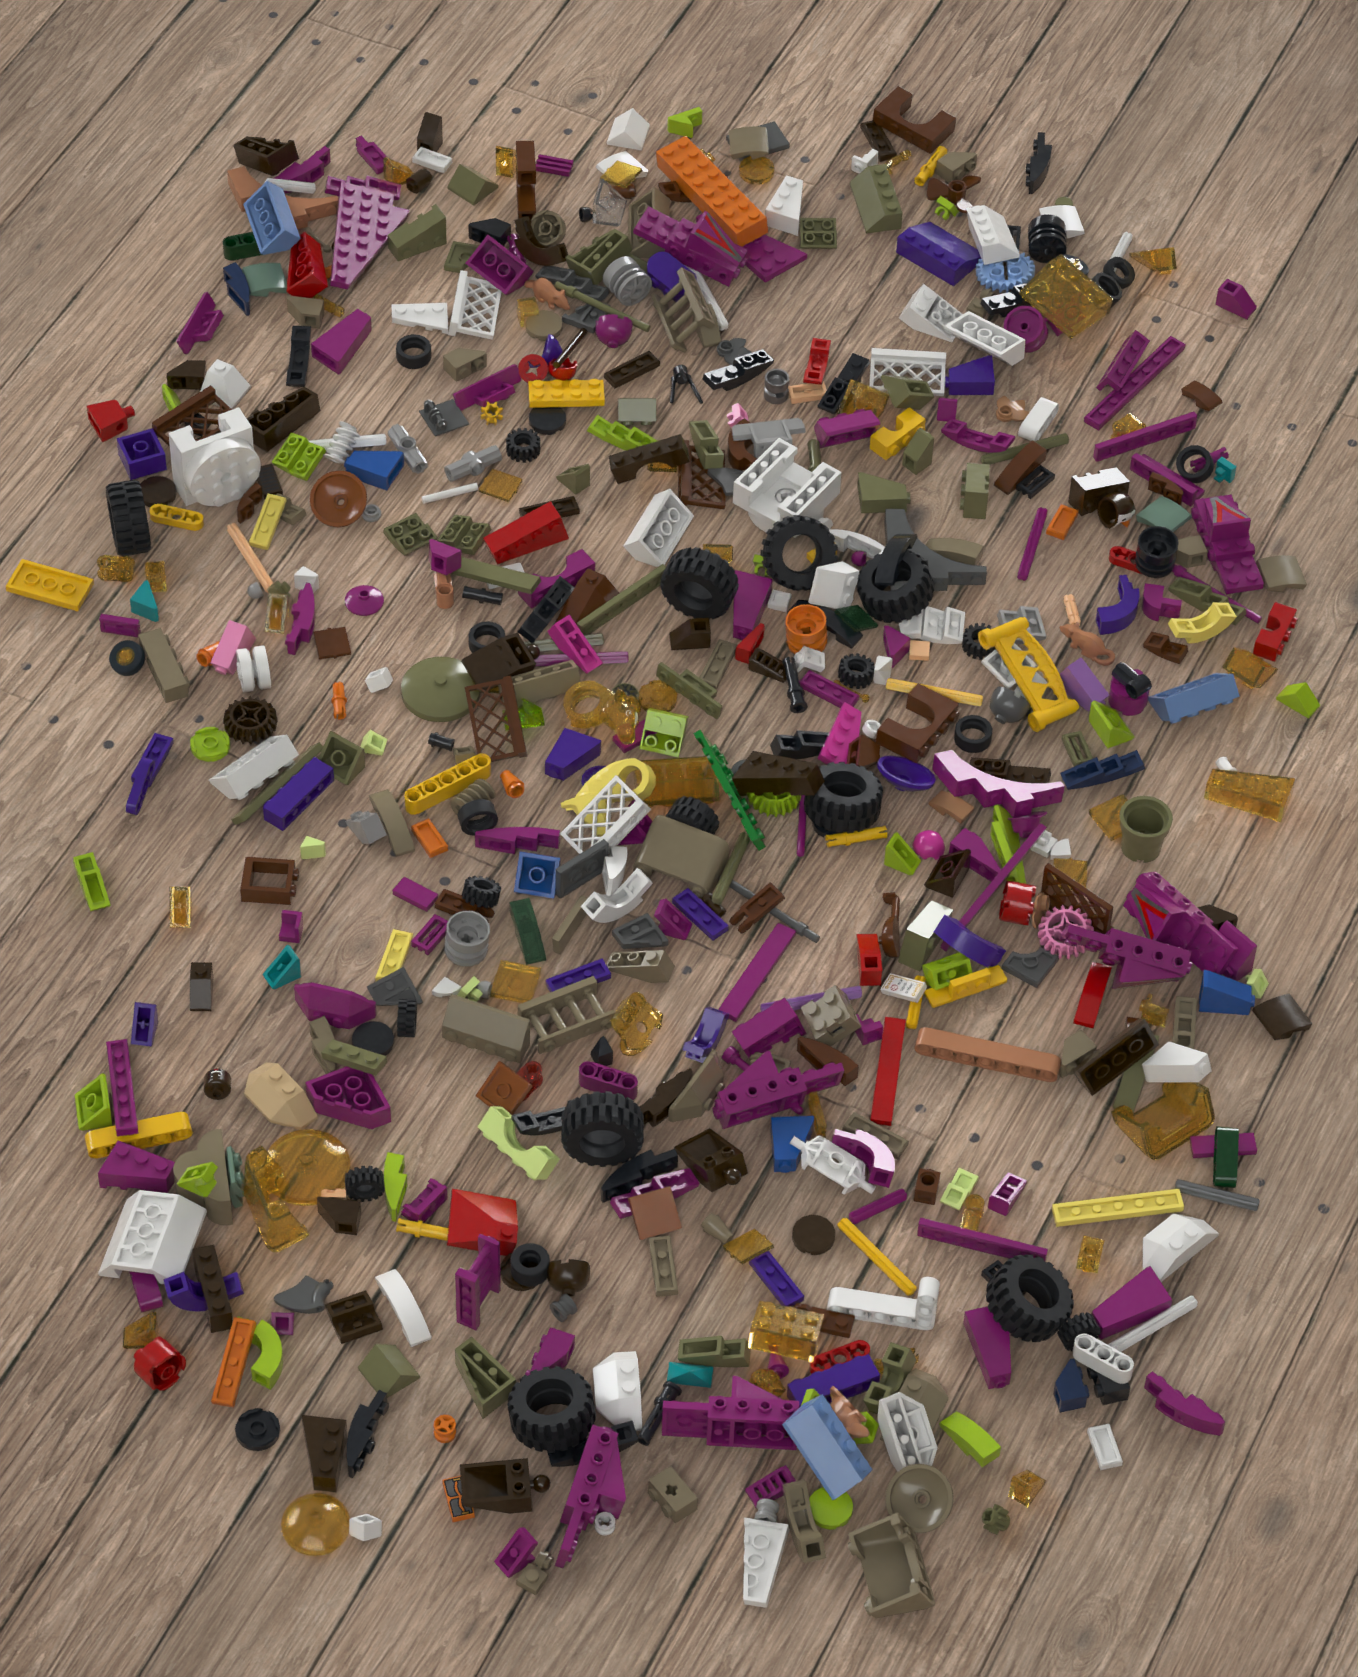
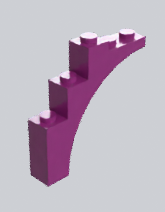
M953 750L934 754L932 770L954 797L973 794L984 808L1002 804L1013 818L1030 815L1032 808L1062 802L1065 786L1061 781L1035 784L1014 782L989 775L972 767Z

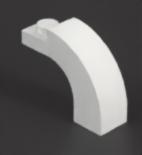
M636 868L611 896L594 891L582 904L581 908L596 922L607 923L615 921L631 912L643 901L641 896L653 882L642 870Z

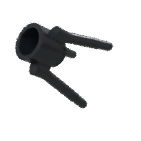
M685 365L674 367V376L671 377L670 403L674 402L676 383L685 384L688 381L699 403L702 404L703 400L692 381L691 375L688 373L687 367Z

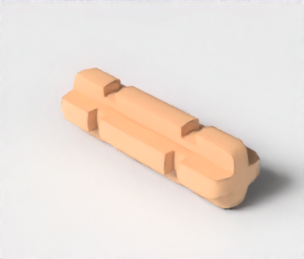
M1066 594L1063 601L1066 606L1068 619L1070 620L1069 623L1073 625L1078 622L1080 626L1081 620L1078 616L1077 605L1074 602L1075 598L1072 594Z

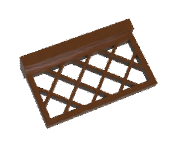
M210 385L153 421L152 428L157 438L160 437L170 447L169 437L165 433L183 428L179 427L183 422H191L193 433L203 434L202 438L195 439V441H199L221 433L218 420L207 419L208 413L222 414L232 409L216 395V390ZM216 402L220 409H211L209 406ZM206 413L205 418H194V415ZM193 423L204 424V429L193 428ZM207 424L218 425V428L210 430L206 429Z
M684 440L688 448L690 462L678 466V498L685 506L693 505L724 510L726 500L722 487L720 486L718 489H715L710 485L716 482L713 478L706 481L701 477L703 474H707L708 469H704L700 459L692 455V452L697 453L695 446L689 445V440ZM722 450L724 453L723 468H725V450ZM697 465L701 471L697 473L692 467ZM697 479L701 485L697 487L692 481ZM706 487L711 493L706 495L701 490ZM697 493L701 499H692V495ZM716 496L721 502H714L711 498Z
M511 675L496 681L466 686L465 692L477 754H482V750L487 745L495 750L490 757L491 762L514 757H528ZM501 685L502 692L498 698L489 693L492 687ZM479 690L484 694L476 702L471 698L470 691ZM486 696L495 700L490 710L481 705ZM498 703L506 709L502 717L492 712ZM478 707L488 712L482 721L474 716ZM490 714L499 719L493 729L485 724ZM502 722L509 726V731L505 736L496 731ZM482 726L491 731L486 740L478 736ZM493 734L503 739L497 748L488 743ZM507 741L513 745L514 752L505 754L500 748Z
M1050 863L1044 866L1040 893L1049 895L1050 911L1053 912L1054 907L1061 910L1062 905H1064L1065 909H1069L1072 905L1073 911L1080 908V914H1087V919H1091V926H1093L1095 932L1105 934L1111 928H1114L1111 926L1114 908L1112 905Z

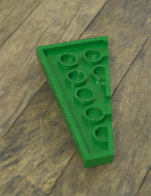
M701 730L696 731L693 734L702 745V751L713 764L711 767L725 793L728 794L732 801L733 808L739 817L742 818L741 823L756 848L759 851L766 847L763 842L765 836L760 828H756L755 824L758 822L754 814L748 811L750 805L745 798L742 799L733 783L732 777L734 773L728 768L727 764L729 763L723 753L721 754L716 744L712 745Z

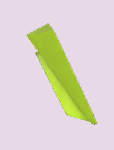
M994 805L992 816L994 822L991 823L990 836L1003 868L1020 848L1019 835L1013 831L1011 820H1008V818L1013 817L1005 808ZM1023 860L1008 876L1006 881L1026 884Z

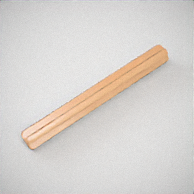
M228 524V533L265 592L269 593L267 589L273 584L272 579L237 524Z

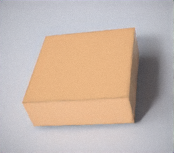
M910 640L909 660L929 661L930 641Z

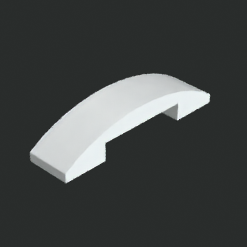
M829 529V532L835 537L834 542L837 544L838 550L844 552L846 548L854 551H865L867 557L873 559L876 554H882L885 548L877 541L862 534L846 530Z
M394 1269L376 1276L375 1280L383 1295L388 1298L410 1346L413 1347L430 1340L431 1335L423 1315L407 1284L397 1270Z

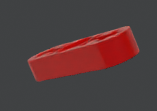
M1114 546L1110 549V563L1141 574L1136 565L1131 562V560H1135V551L1121 546Z
M856 1340L816 1355L810 1361V1373L822 1372L838 1364L834 1360V1357L837 1355H842L846 1358V1361L843 1363L851 1361L857 1356L870 1355V1345L864 1340ZM860 1349V1351H864V1354L856 1352V1350ZM816 1364H819L820 1366H824V1369H820V1367H816Z

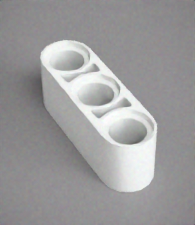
M1041 397L1022 422L1018 436L1029 441L1039 440L1055 418L1059 404Z
M1080 1334L1076 1337L1073 1357L1078 1362L1117 1383L1125 1384L1131 1380L1134 1367L1132 1358L1091 1335Z

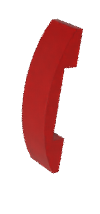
M813 338L803 383L823 384L831 340Z

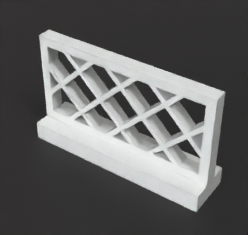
M460 270L448 335L455 336L456 332L493 340L501 291L498 289L497 292L491 294L488 289H497L487 280L468 277L467 271ZM469 283H470V284H475V285H477L479 288L473 290V289L469 286ZM483 291L487 296L481 298L477 293ZM473 296L477 301L471 303L467 298ZM491 300L494 305L489 307L485 302ZM481 304L484 309L478 311L475 306ZM471 309L474 314L468 316L465 311ZM489 313L492 318L487 320L483 315ZM478 317L482 322L476 324L473 319ZM468 322L472 327L467 328L461 325ZM486 326L490 332L482 331L480 328Z
M872 348L869 392L888 393L884 385L873 386V383L877 379H881V376L888 371L894 376H903L908 372L913 378L922 380L921 377L923 375H929L932 379L928 381V385L930 386L936 382L940 386V390L930 388L933 395L944 396L946 353ZM874 365H883L885 369L878 372ZM899 366L903 367L904 370L898 374L893 368ZM915 367L921 368L923 371L916 375L911 369ZM941 369V372L935 376L930 370Z
M615 775L560 834L579 854L584 852L582 850L583 842L592 841V847L605 839L609 843V854L610 847L617 846L647 815L651 808ZM619 783L621 785V794L612 795V788ZM633 797L636 800L630 807H625V798ZM620 798V808H611L612 799ZM602 799H607V809H598V803ZM611 812H620V817L616 822H610ZM598 813H606L605 823H597ZM587 814H593L592 824H584V818ZM597 827H606L605 834L602 837H596ZM584 828H592V837L583 838ZM573 829H579V838L571 839L568 834Z

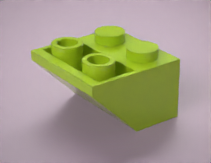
M649 708L639 749L679 757L689 716ZM646 730L657 732L656 734H651L647 736L646 739H644Z

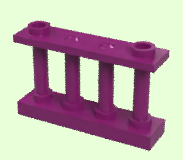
M482 1234L478 1236V1256L470 1269L464 1270L459 1267L455 1273L457 1323L477 1330L480 1325V1306L488 1292L491 1290L499 1294L501 1291L500 1242L491 1236H484Z

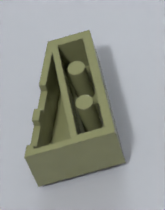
M437 204L431 206L432 210L426 214H419L417 216L418 219L412 223H405L388 234V249L397 261L447 244L446 216Z
M614 228L595 239V243L588 247L583 246L580 248V252L573 256L568 255L565 259L569 269L575 270L576 275L590 278L593 285H598L603 280L607 267L616 259L627 256L632 251L628 236Z
M967 463L966 470H962L961 482H965V484H961V496H964V498H960V510H963V518L986 519L989 493V464Z
M931 900L906 929L898 962L920 972L922 965L927 962L941 940L933 931L944 914L952 917L953 909Z
M472 1336L455 1349V1364L482 1419H484L508 1400L509 1393L516 1384V1378Z

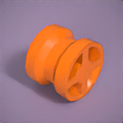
M450 1415L438 1416L433 1425L434 1437L438 1442L449 1443L456 1437L455 1419Z

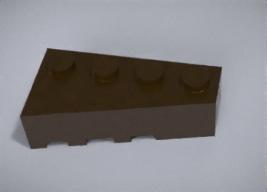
M302 387L284 396L283 401L272 402L268 404V408L252 412V416L246 419L252 426L253 444L268 452L288 437L291 432L293 433L321 411L318 394L306 387Z
M752 751L732 777L740 796H746L747 793H754L755 796H763V793L781 795L785 792H789L790 795H815L825 782L817 763Z

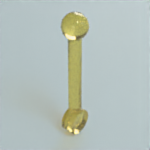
M839 680L833 681L834 683L860 695L859 697L862 698V702H869L870 697L868 694L862 695L852 690L851 688L841 684Z

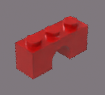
M1277 602L1274 603L1266 624V628L1273 631L1261 629L1254 644L1253 655L1275 662L1278 655L1281 656L1283 654L1284 642L1289 641L1292 633L1290 630L1291 628L1295 629L1298 618H1296L1297 609Z

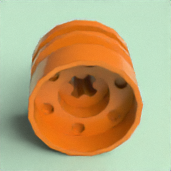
M810 604L799 605L791 609L785 621L789 650L796 654L803 646L822 652L827 645V624L824 612L817 606Z

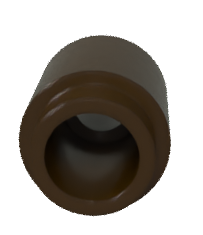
M427 169L418 170L406 179L407 189L415 194L419 193L430 185L433 179L432 174Z

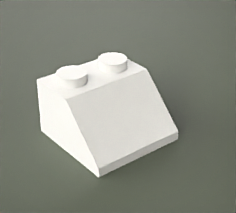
M843 561L817 567L808 602L835 609L851 606L858 582L859 570Z

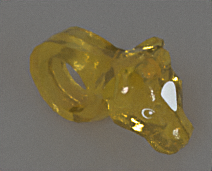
M590 680L576 683L566 691L563 706L571 726L579 729H592L604 723L618 735L622 744H633L636 739L635 730L639 725V714L641 712L640 703L634 696H627L621 689L613 693L603 685ZM592 697L600 699L598 706L593 711L584 714L574 712L575 707L581 700Z

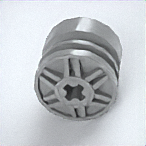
M629 256L620 257L613 261L603 275L605 286L625 306L639 303L647 296L652 287L651 278Z
M461 911L450 917L446 926L444 945L445 954L449 960L460 966H474L485 959L488 952L490 925L487 919L474 911Z

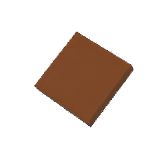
M499 1061L476 1094V1097L489 1107L500 1106L513 1115L533 1085L506 1064Z
M670 1186L628 1198L639 1240L682 1228Z

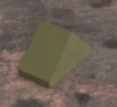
M589 464L570 467L556 476V478L574 494H578L590 486Z

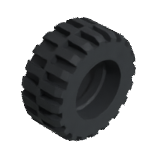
M129 480L108 484L106 486L107 506L117 555L123 557L147 553L151 550V541L140 482Z
M801 515L784 517L782 521L775 522L772 529H768L766 532L767 537L762 541V545H764L763 550H761L763 567L766 568V573L769 577L774 579L773 581L786 588L796 591L811 590L816 568L832 564L838 560L836 555L838 547L834 543L835 537L829 532V528L826 525H823L816 519ZM795 535L808 536L813 540L816 547L813 563L803 571L791 570L783 561V548L786 542Z
M689 547L679 550L672 555L661 576L660 587L664 598H667V602L673 605L674 609L678 612L681 611L684 613L683 615L692 616L694 619L709 618L710 620L712 618L713 620L727 612L737 593L739 584L735 570L732 566H729L728 561L721 559L720 555L713 554L707 549L701 550V548L697 547L691 549Z
M906 550L898 566L900 574L896 582H908L899 589L892 591H883L887 586L875 585L876 571L882 554L878 553L872 560L869 559L865 563L866 566L861 568L856 585L867 614L878 621L884 620L885 623H891L892 621L900 623L902 622L901 620L906 619L908 621L912 619V616H918L922 609H926L933 597L934 584L924 558H921L915 552L912 553V551Z
M832 762L828 763L827 766H819L825 782L815 795H805L804 810L812 822L815 821V824L819 827L823 826L825 830H834L836 833L860 832L865 828L871 827L879 818L883 796V786L878 777H875L872 771H867L865 767H858L853 763L845 764V762H839L834 764Z
M596 1091L593 1094H583L580 1098L576 1097L565 1107L562 1113L561 1143L570 1157L576 1158L582 1164L585 1162L589 1166L600 1165V1167H606V1165L616 1166L618 1163H625L629 1158H634L643 1147V1112L636 1102L634 1103L629 1097L625 1098L619 1093L612 1094L609 1091L600 1093Z
M1017 1255L1007 1260L987 1284L986 1301L989 1303L988 1309L990 1313H993L995 1322H999L1002 1326L1001 1328L1005 1332H1010L1014 1338L1020 1337L1022 1341L1026 1342L1045 1341L1053 1336L1070 1318L1074 1308L1072 1289H1069L1068 1280L1062 1277L1063 1273L1059 1269L1056 1270L1052 1263H1046L1041 1257L1033 1258V1255ZM1020 1289L1029 1293L1037 1301L1039 1307L1027 1301Z
M555 1366L552 1369L543 1367V1370L537 1371V1369L530 1372V1375H524L520 1378V1383L516 1382L508 1396L507 1405L513 1433L519 1442L524 1443L530 1449L534 1447L539 1452L547 1450L548 1453H555V1450L565 1451L568 1449L567 1447H575L579 1444L580 1440L583 1441L589 1435L588 1432H590L596 1420L595 1404L590 1384L584 1380L582 1375L579 1373L575 1374L573 1370L568 1368L563 1370L562 1367ZM551 1404L568 1406L556 1414L543 1415L536 1413L542 1407Z

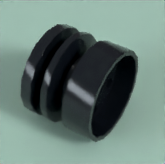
M1049 214L1040 215L1032 219L1028 225V251L1031 258L1040 263L1050 264L1057 262L1062 255L1066 254L1067 250L1066 225L1064 221L1058 216Z
M1153 526L1143 530L1139 535L1135 565L1141 574L1151 578H1162L1173 571L1179 544L1178 538L1173 531L1166 527Z

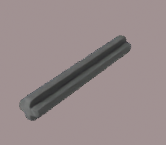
M1177 1179L1174 1189H1180V1193L1257 1211L1260 1200L1258 1198Z

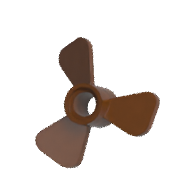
M969 175L965 176L962 181L953 180L949 185L936 178H931L928 182L927 199L933 201L938 200L942 196L956 205L958 211L967 213V209L973 206L965 199L966 190L980 183L981 177Z

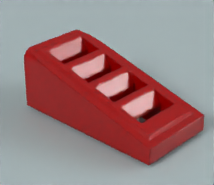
M760 623L735 648L736 660L749 664L751 655L756 648H759L764 639L765 626L763 623Z

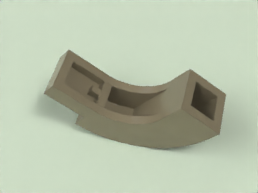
M803 1479L782 1484L786 1518L799 1557L803 1563L826 1558L823 1536L819 1533L813 1519L807 1482Z

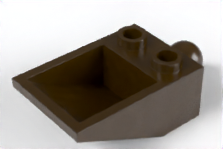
M517 632L497 639L463 658L461 662L476 685L500 680L510 675L512 677L533 671L536 665L534 659L539 657L540 649L535 644H530L526 647Z
M710 1128L674 1147L679 1157L691 1169L700 1184L711 1192L727 1184L736 1185L740 1182L742 1176L748 1174L743 1152Z
M528 1458L460 1464L464 1507L508 1514L532 1512L531 1489L544 1493L549 1490L551 1485L550 1479L546 1475H537L533 1480H530Z

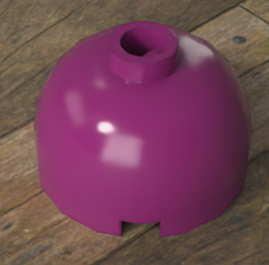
M615 314L600 316L599 321L596 320L595 325L599 341L609 348H617L628 342L633 328L631 319L625 316L624 319H620Z

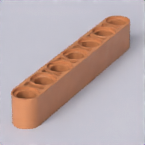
M927 1027L919 1029L914 1047L915 1051L920 1055L1046 1082L1057 1080L1061 1065L1060 1057L1054 1054Z

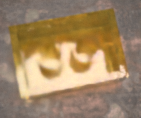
M759 1301L750 1329L748 1348L813 1362L822 1335L824 1314L778 1305L772 1302Z

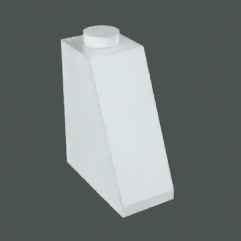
M1167 1042L1142 1063L1147 1082H1199L1212 1071L1207 1053L1172 1042Z

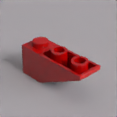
M856 934L860 986H881L882 961L877 934Z

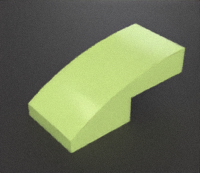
M958 1168L952 1182L948 1184L940 1199V1203L960 1211L972 1193L979 1177Z

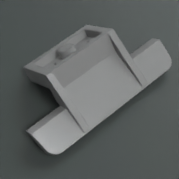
M799 418L738 424L732 427L733 441L751 439L754 443V457L757 459L778 438L792 445V434L805 433V426Z

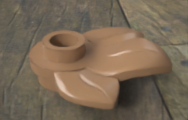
M1002 396L997 400L996 405L998 409L996 410V417L1000 421H1024L1030 413L1025 411V400L1010 402L1006 396Z
M1039 893L1035 897V911L1031 916L1034 929H1037V926L1041 923L1042 916L1045 917V911L1049 910V895H1044V893Z

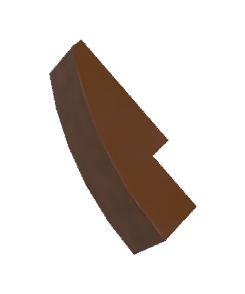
M1032 440L1006 466L994 482V486L1007 495L1012 493L1018 483L1046 460L1047 450Z
M805 1037L798 1038L797 1052L816 1070L822 1069L823 1066L829 1063H842L844 1073L840 1082L844 1086L858 1078L859 1065L848 1056L819 1041Z

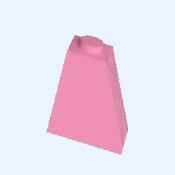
M231 620L228 621L211 660V664L216 672L226 675V673L233 675L237 670L236 650L247 648L249 651L256 640V637L247 626Z

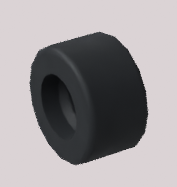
M534 1243L518 1246L511 1255V1275L513 1279L520 1285L527 1287L542 1284L547 1279V1270L550 1262L547 1250ZM526 1262H534L537 1263L538 1266L534 1268H526L523 1266V1264Z

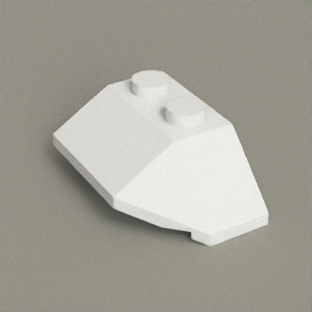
M1173 1213L1143 1237V1270L1151 1266L1162 1282L1218 1237L1219 1233L1202 1219Z
M636 1351L612 1353L593 1368L596 1410L613 1425L633 1420L635 1430L641 1431V1392Z
M901 1392L879 1400L877 1421L891 1463L897 1472L913 1464L932 1466L937 1451V1444L924 1405Z

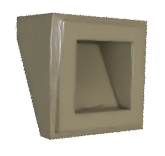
M473 747L454 748L455 764L457 765L475 756Z

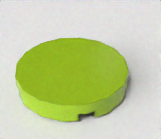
M217 727L199 729L195 732L193 738L191 737L190 739L191 752L202 761L214 762L220 760L230 750V738L224 730L221 731Z
M821 1487L814 1491L809 1498L814 1522L821 1528L833 1530L836 1527H843L852 1517L853 1502L847 1492L832 1500L825 1488Z

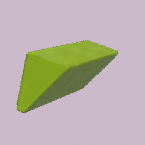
M162 384L163 399L168 410L171 411L180 405L181 402L171 388L166 384Z

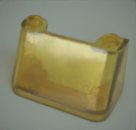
M1163 1082V1096L1134 1114L1128 1106H1119L1111 1111L1113 1121L1147 1157L1152 1160H1158L1189 1141L1190 1136H1197L1212 1126L1215 1114L1209 1088L1198 1082Z
M261 1145L246 1156L243 1192L265 1246L272 1252H279L308 1237L309 1233L306 1226L293 1216L285 1202L281 1200L272 1202L269 1195L279 1190L277 1180L279 1177H284V1173L278 1163Z

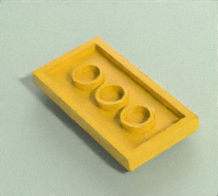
M556 379L552 381H528L529 408L605 406L603 380L573 379L561 381Z
M21 559L6 584V591L79 611L94 585V579Z

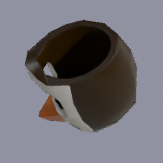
M1114 492L1099 501L1097 510L1099 519L1104 527L1111 529L1120 523L1128 528L1136 508L1128 494Z

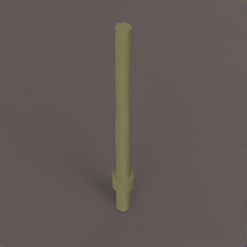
M558 281L554 285L560 291L565 290L566 296L572 299L577 298L608 314L618 315L620 319H624V316L632 320L633 326L645 332H649L651 328L650 325L579 292L577 288L571 285L567 286Z

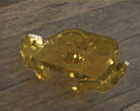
M634 992L625 998L611 1018L612 1028L621 1038L620 1050L626 1056L637 1055L653 1042L651 1039L647 1040L654 1026L659 1030L662 1027L663 1014L648 1003L643 994L639 992ZM637 1023L645 1025V1033L638 1031Z

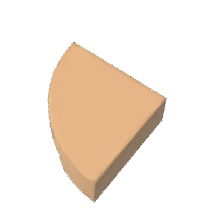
M324 1189L321 1191V1197L344 1199L346 1198V1190Z

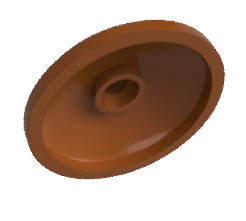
M338 470L323 475L316 481L310 494L312 512L320 522L330 527L339 528L353 524L361 517L367 505V492L364 484L357 476L347 471ZM343 499L344 503L342 505H338L339 500Z

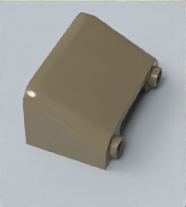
M657 815L651 823L635 860L633 872L638 868L649 877L653 870L681 880L688 883L689 889L698 898L702 899L705 894L712 893L718 884L719 878L728 862L729 845L718 836L666 816Z
M898 1512L848 1533L850 1539L848 1543L849 1550L853 1556L856 1555L861 1560L870 1596L866 1598L867 1602L864 1603V1606L869 1616L872 1615L877 1619L925 1610L935 1606V1599L917 1536L912 1526Z

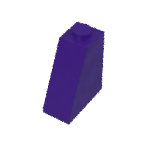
M992 355L950 368L948 376H945V388H948L949 395H994L995 378Z
M564 728L545 761V775L564 781L600 756L601 740Z

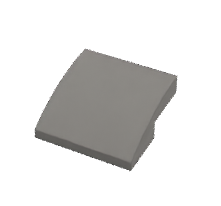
M1020 606L1018 611L999 610L997 617L1000 625L1019 617H1025L1029 622V628L1026 630L1037 641L1046 639L1047 636L1037 607ZM1017 638L1014 642L1015 644H1024L1020 638Z

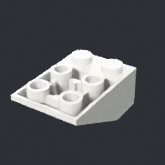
M923 284L912 295L899 319L914 330L952 342L955 336L946 331L944 326L963 314Z

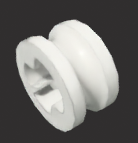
M601 1512L596 1516L595 1530L597 1533L609 1535L615 1530V1517L611 1513ZM601 1521L605 1523L609 1522V1526H606L605 1524L601 1526Z

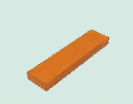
M234 1317L211 1399L212 1404L234 1408L255 1332L256 1321Z

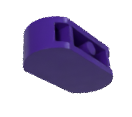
M668 252L655 253L649 258L647 263V275L652 280V287L660 289L664 296L679 283L680 278L677 271L681 267L693 273L696 280L697 277L694 272ZM684 288L672 300L677 302L685 295Z

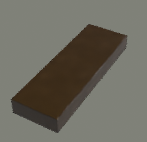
M874 120L860 123V128L870 146L878 151V160L880 162L897 157V153L881 126L877 125Z
M647 351L604 373V379L616 389L659 367L660 361L650 351Z
M574 496L551 501L561 518L580 514V509ZM548 502L519 508V514L522 517Z

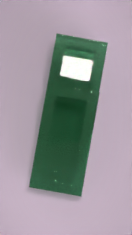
M530 898L509 902L515 934L526 965L546 961L540 930Z

